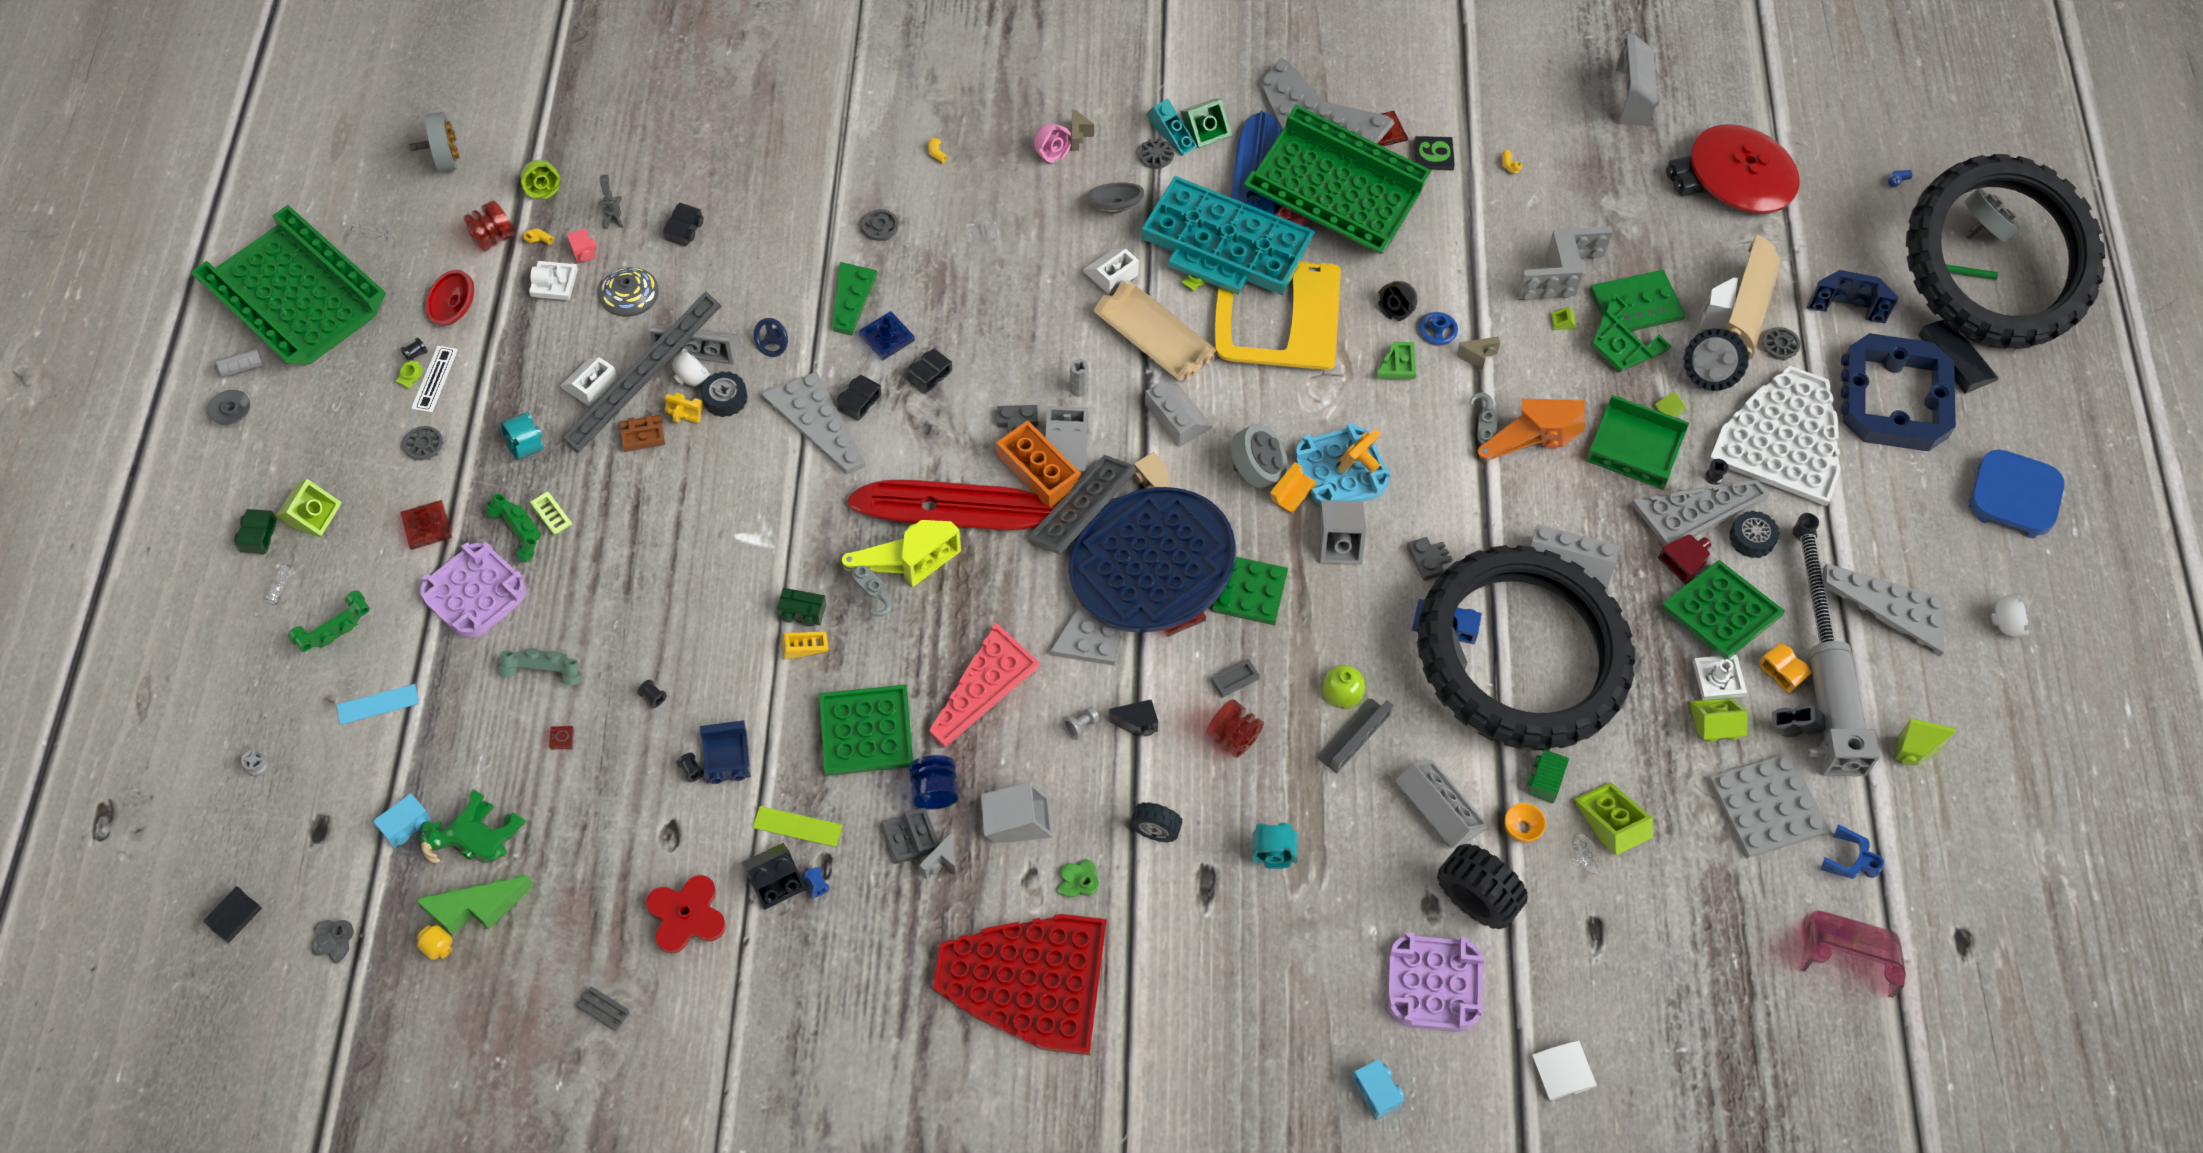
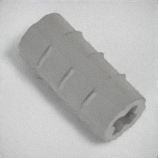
M257 348L216 360L222 377L263 366Z
M1083 359L1074 360L1070 365L1069 371L1070 390L1077 397L1086 395L1089 387V367Z

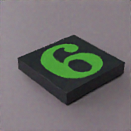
M1415 136L1416 163L1430 170H1454L1453 137Z

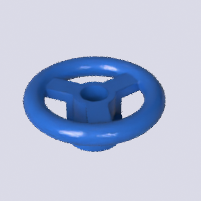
M1432 312L1421 319L1419 332L1429 343L1444 345L1456 338L1458 325L1450 315L1442 312ZM1425 326L1431 328L1436 333V338L1427 334ZM1452 326L1451 335L1443 339L1442 333L1444 330Z

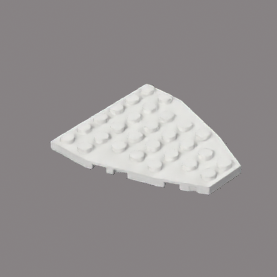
M1789 366L1782 374L1774 377L1772 382L1759 388L1744 404L1743 408L1739 412L1737 411L1728 423H1725L1720 431L1709 462L1711 463L1714 459H1722L1728 464L1729 470L1828 506L1841 471L1838 463L1840 450L1837 447L1839 439L1838 418L1836 411L1833 410L1832 403L1834 400L1830 393L1829 380Z

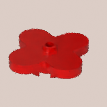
M705 875L693 876L686 882L680 892L668 887H658L648 895L646 905L649 913L662 921L656 932V942L663 952L669 954L680 952L686 947L690 938L697 937L703 941L711 942L719 939L724 934L726 922L723 915L710 907L716 896V888L709 877Z

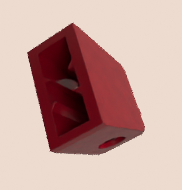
M1688 534L1662 547L1658 559L1687 585L1707 563L1710 557L1708 549L1712 545L1706 537L1697 541L1692 535Z

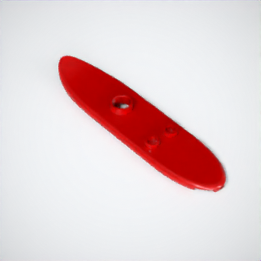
M883 480L873 482L854 491L847 500V505L852 510L875 518L913 524L921 520L950 521L956 527L992 530H1022L1037 527L1053 510V507L1046 506L1038 498L1037 494L1021 489L923 480ZM927 501H931L936 504V508L925 510L922 505Z

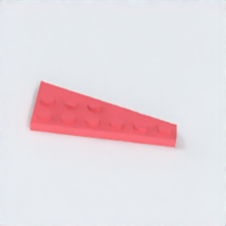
M995 622L990 634L983 641L981 649L974 656L960 679L956 690L949 697L945 708L941 710L930 728V735L941 746L946 748L1040 667V662Z

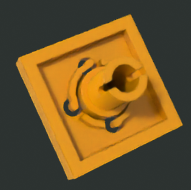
M1376 428L1370 434L1366 431L1359 438L1358 442L1355 445L1353 444L1339 459L1341 464L1337 470L1343 475L1356 461H1360L1372 474L1381 464L1368 453V449L1381 433Z

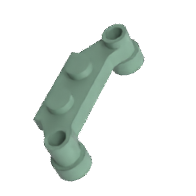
M535 648L515 653L512 651L500 653L499 675L503 677L516 675L517 667L561 672L562 681L566 685L580 683L578 661L576 659H569L567 654L557 651H539Z

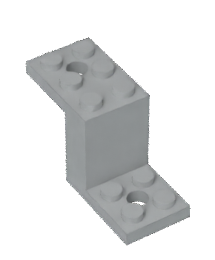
M1611 226L1553 230L1546 253L1549 268L1523 271L1517 291L1518 300L1569 298L1576 296L1583 275L1580 259L1605 257L1613 233Z

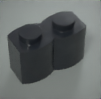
M1691 155L1669 161L1668 167H1666V174L1674 182V189L1680 196L1703 192L1704 186L1700 183L1692 168Z
M679 202L664 227L663 234L665 240L687 246L689 242H692L695 238V231L703 224L704 217L702 216L701 209Z
M934 348L925 352L920 361L912 363L908 367L907 380L925 394L951 373L952 361Z
M863 375L853 378L849 388L845 392H841L837 398L838 410L859 421L882 394L881 385Z
M1801 705L1794 709L1780 708L1772 712V727L1785 737H1796L1803 733L1817 734L1825 730V715L1813 705Z

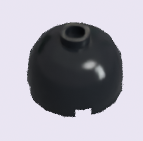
M1405 281L1390 282L1384 285L1378 292V295H1380L1378 306L1388 319L1393 317L1397 321L1404 320L1416 309L1418 302L1417 293Z

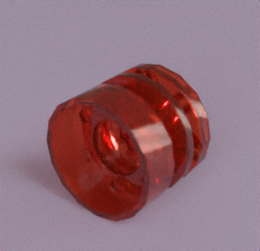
M494 200L481 206L483 216L477 210L472 211V216L469 213L463 216L470 236L485 252L490 249V245L493 247L497 245L495 236L503 242L515 235L508 217Z
M1231 699L1213 717L1206 730V735L1217 744H1221L1226 740L1224 749L1227 752L1231 751L1230 754L1238 758L1254 744L1264 726V722L1259 718L1255 719L1253 713H1249L1244 717L1246 708L1236 700Z

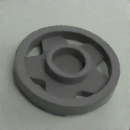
M873 210L863 218L862 229L869 239L887 241L896 234L898 219L888 210Z

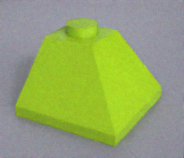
M1911 718L1896 738L1895 760L1906 765L1920 764L1940 752L1954 735L1956 728Z

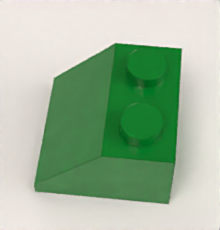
M1212 99L1180 111L1184 125L1198 148L1232 135L1222 99Z

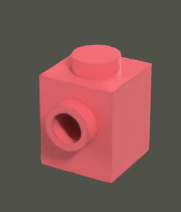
M586 228L567 234L577 263L596 258L594 250L597 249L594 238H589Z

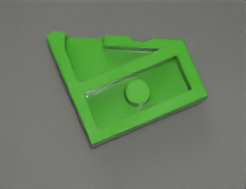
M1394 341L1381 368L1377 371V378L1415 379L1414 342Z

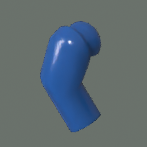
M1912 170L1893 171L1888 178L1889 185L1897 187L1902 180L1911 179Z

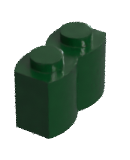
M246 510L240 519L241 528L234 538L235 545H237L240 552L267 553L271 536L275 531L277 518L273 511Z

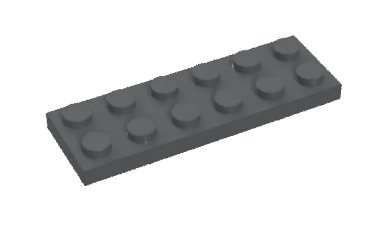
M1103 455L1027 537L1029 542L1060 555L1136 473L1135 466Z

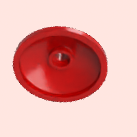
M451 270L441 275L434 282L428 292L425 304L426 314L433 323L439 326H448L460 320L467 313L474 298V283L470 275L462 270Z

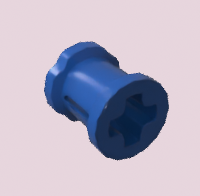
M820 867L812 868L802 875V879L808 883L813 898L819 897L830 890L829 885L825 883L821 875L822 870Z

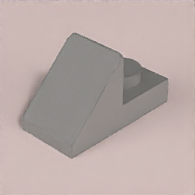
M949 834L919 865L920 874L924 878L928 879L931 875H936L941 870L942 864L956 874L953 835Z

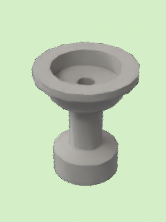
M1090 706L1084 710L1082 717L1076 719L1065 716L1062 718V723L1067 734L1072 739L1077 740L1080 738L1081 727L1088 722L1092 725L1097 723L1100 717L1095 708Z

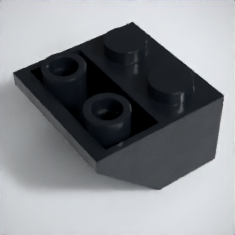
M784 843L742 862L749 881L764 910L806 890L792 856Z

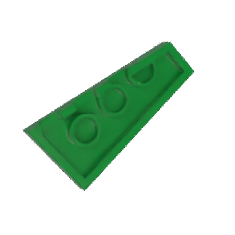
M840 262L833 319L834 332L853 335L876 280L877 270Z

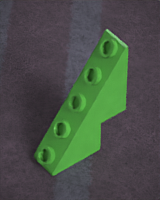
M522 874L514 879H499L486 885L475 884L467 889H451L444 894H428L418 899L417 902L422 910L453 936L472 916L489 930L534 885L528 875Z

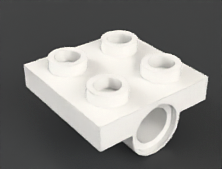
M538 261L537 266H533L531 269L532 284L529 291L530 296L570 300L578 271L577 264Z

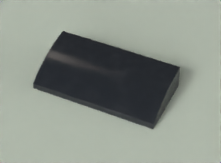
M1944 320L1923 326L1918 336L1922 341L1934 342L1954 361L1955 382L1965 394L1999 379L1969 340L1965 338L1963 333L1953 331L1944 324Z

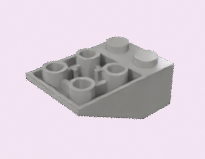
M1047 406L1046 439L1079 472L1085 473L1088 408Z

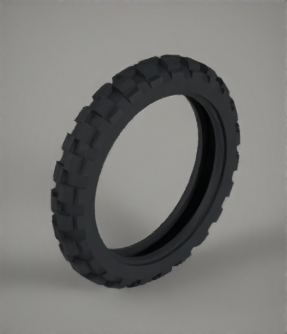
M2008 154L1981 155L1969 158L1948 168L1935 178L1918 198V202L1909 218V230L1906 232L1909 271L1913 272L1915 277L1913 282L1919 295L1923 294L1928 303L1926 305L1934 315L1938 314L1943 318L1944 324L1953 331H1959L1966 335L1965 338L1979 344L1982 342L1987 343L1990 347L2002 349L2007 347H2014L2015 349L2030 348L2054 340L2069 331L2087 314L2090 306L2094 304L2105 272V267L2103 266L2105 247L2104 242L2100 241L2099 237L2102 231L2098 220L2092 218L2089 212L2092 208L2085 197L2081 199L2075 192L2076 187L2066 178L2062 180L2056 176L2057 171L2044 164L2039 166L2035 164L2034 160L2021 156L2014 158ZM1979 188H2006L2035 200L2054 218L2066 242L2069 265L2064 288L2057 300L2048 309L2028 316L2003 315L1980 306L1958 287L1947 269L1943 257L1941 239L1946 215L1950 207L1961 195Z
M1502 545L1490 547L1486 551H1475L1466 555L1464 559L1454 562L1437 578L1422 604L1421 613L1418 618V655L1422 659V669L1428 683H1432L1436 690L1435 695L1444 707H1449L1455 713V718L1465 726L1469 724L1478 730L1477 734L1491 741L1494 739L1502 741L1505 746L1518 749L1522 747H1529L1532 750H1550L1554 747L1565 748L1598 733L1612 720L1625 702L1634 678L1635 648L1631 644L1632 633L1627 620L1625 621L1622 618V609L1615 598L1608 596L1605 592L1606 587L1596 577L1591 578L1583 572L1585 568L1574 561L1568 563L1560 559L1561 556L1548 550L1540 552L1536 551L1534 547L1517 545L1516 548ZM1498 582L1533 584L1547 589L1564 599L1584 619L1597 647L1598 675L1591 693L1575 706L1550 713L1518 710L1506 706L1487 695L1468 676L1455 650L1453 619L1456 609L1462 600L1473 591Z

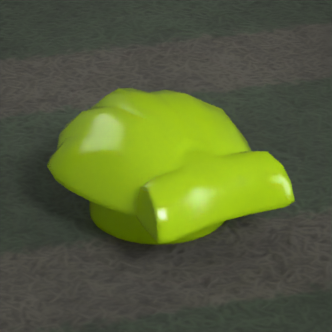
M1187 274L1186 279L1181 283L1192 291H1196L1197 287L1207 282Z
M411 360L405 362L400 370L399 377L395 381L410 389L413 385L412 383L421 377L423 367L419 361L414 362Z

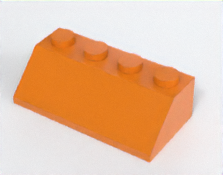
M1028 420L996 442L997 457L1034 494H1037L1038 498L1046 506L1053 507L1060 502L1081 476V473Z

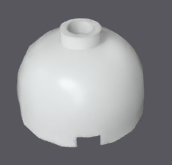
M683 347L675 355L672 362V369L676 374L674 378L681 385L684 383L694 387L702 385L712 374L707 372L708 370Z
M2013 594L2000 599L1995 606V613L1991 614L1993 626L1998 625L2000 631L2007 636L2021 637L2029 635V630L2024 631L2025 625H2028L2023 601L2018 602V599L2021 597L2020 594Z

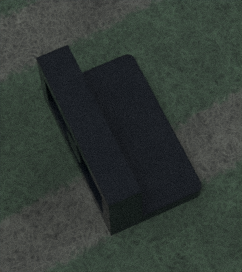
M236 886L203 922L212 932L229 944L262 907L248 897L241 888Z

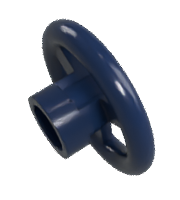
M764 318L754 328V342L759 351L764 355L777 357L784 353L787 348V331L778 320ZM765 325L767 333L765 338L760 341V330ZM773 343L780 346V348L776 351H769L765 346Z

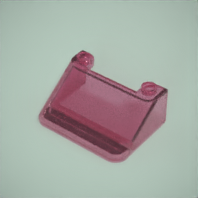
M1818 910L1810 915L1800 971L1805 972L1813 961L1818 963L1828 961L1834 949L1885 964L1884 976L1889 982L1888 997L1893 998L1904 987L1906 972L1900 937L1895 932Z

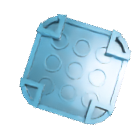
M1355 423L1347 424L1346 429L1312 438L1308 434L1297 445L1295 462L1302 466L1303 474L1316 481V485L1310 491L1309 496L1319 507H1321V500L1364 502L1383 495L1387 490L1390 471L1389 468L1385 467L1375 443L1368 449V453L1381 465L1372 474L1360 461H1356L1343 475L1337 470L1341 464L1339 459L1367 431L1364 428L1355 426Z

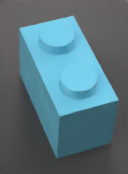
M411 793L373 820L378 830L393 848L404 844L410 836L417 831H421L425 822L432 821L427 811Z
M1380 1059L1356 1070L1352 1077L1376 1120L1401 1108L1404 1102V1094L1398 1085L1395 1086L1391 1079L1390 1069L1386 1064L1383 1065Z

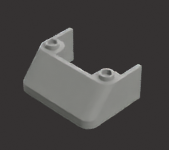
M1635 34L1625 35L1615 71L1625 72L1627 98L1619 124L1649 126L1655 106L1659 105L1660 95L1657 94L1654 66L1656 52H1653V48Z

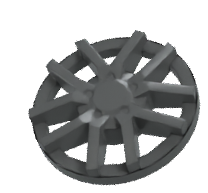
M1148 139L1147 142L1142 143L1139 149L1140 161L1150 168H1164L1174 158L1172 146L1169 142L1163 141V139Z
M1775 327L1769 329L1764 334L1762 345L1764 351L1775 357L1776 360L1779 358L1785 361L1796 356L1800 349V340L1793 331L1783 327Z
M421 426L411 430L403 442L405 452L414 460H431V457L439 455L438 452L444 444L441 433L430 426ZM423 430H428L426 435H423Z

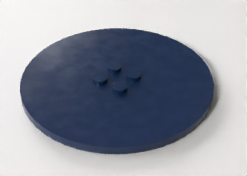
M1173 487L1142 489L1123 495L1105 505L1077 536L1069 560L1070 582L1080 604L1099 622L1127 632L1162 631L1195 618L1218 599L1225 590L1234 571L1237 554L1236 541L1231 525L1224 513L1204 496L1189 490Z

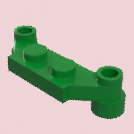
M494 494L492 500L487 503L485 513L491 518L503 516L521 542L515 553L516 558L522 562H530L535 553L536 541L540 539L542 534L521 505L517 506L507 501L502 494Z
M358 590L350 592L345 598V602L349 606L348 609L309 633L302 626H297L289 631L288 638L292 644L298 646L301 652H306L313 647L322 648L325 645L331 644L339 636L350 632L358 625L357 622L360 617L369 612L370 607L366 604L365 597Z

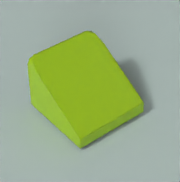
M1570 306L1551 312L1554 330L1577 329L1575 314Z
M1675 391L1654 405L1658 411L1672 417L1681 415L1685 408V404Z

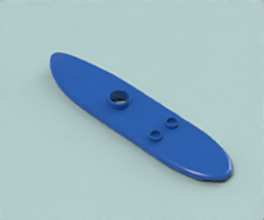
M1261 110L1260 113L1254 114L1249 120L1247 119L1241 130L1237 145L1231 198L1275 214L1276 202L1243 186L1252 170L1256 172L1281 134L1279 122L1268 111L1265 113ZM1257 196L1260 200L1257 201V198H1255V201H1252V197H1250V200L1248 197Z

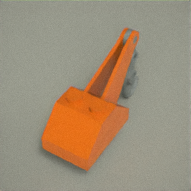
M1476 393L1469 402L1470 405H1473L1476 399L1481 398L1485 400V407L1479 415L1478 441L1481 444L1478 449L1479 459L1483 462H1488L1537 443L1549 449L1564 447L1585 430V400L1522 398V415L1499 433H1497L1498 418L1491 396L1487 393Z

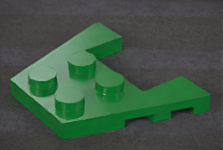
M1615 294L1607 306L1590 346L1618 372H1622L1667 352L1672 346L1660 334L1648 346H1645L1617 319L1629 305Z

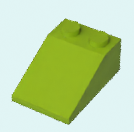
M1612 782L1574 799L1575 804L1602 844L1616 856L1653 838V818Z

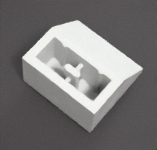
M1112 249L1083 269V272L1110 295L1117 290L1123 280L1130 281L1138 275L1139 260L1127 249Z
M1732 278L1712 289L1702 312L1700 328L1709 330L1712 328L1724 329L1726 327L1739 290L1737 286L1738 278Z
M600 357L587 359L560 386L591 408L618 381L615 368Z

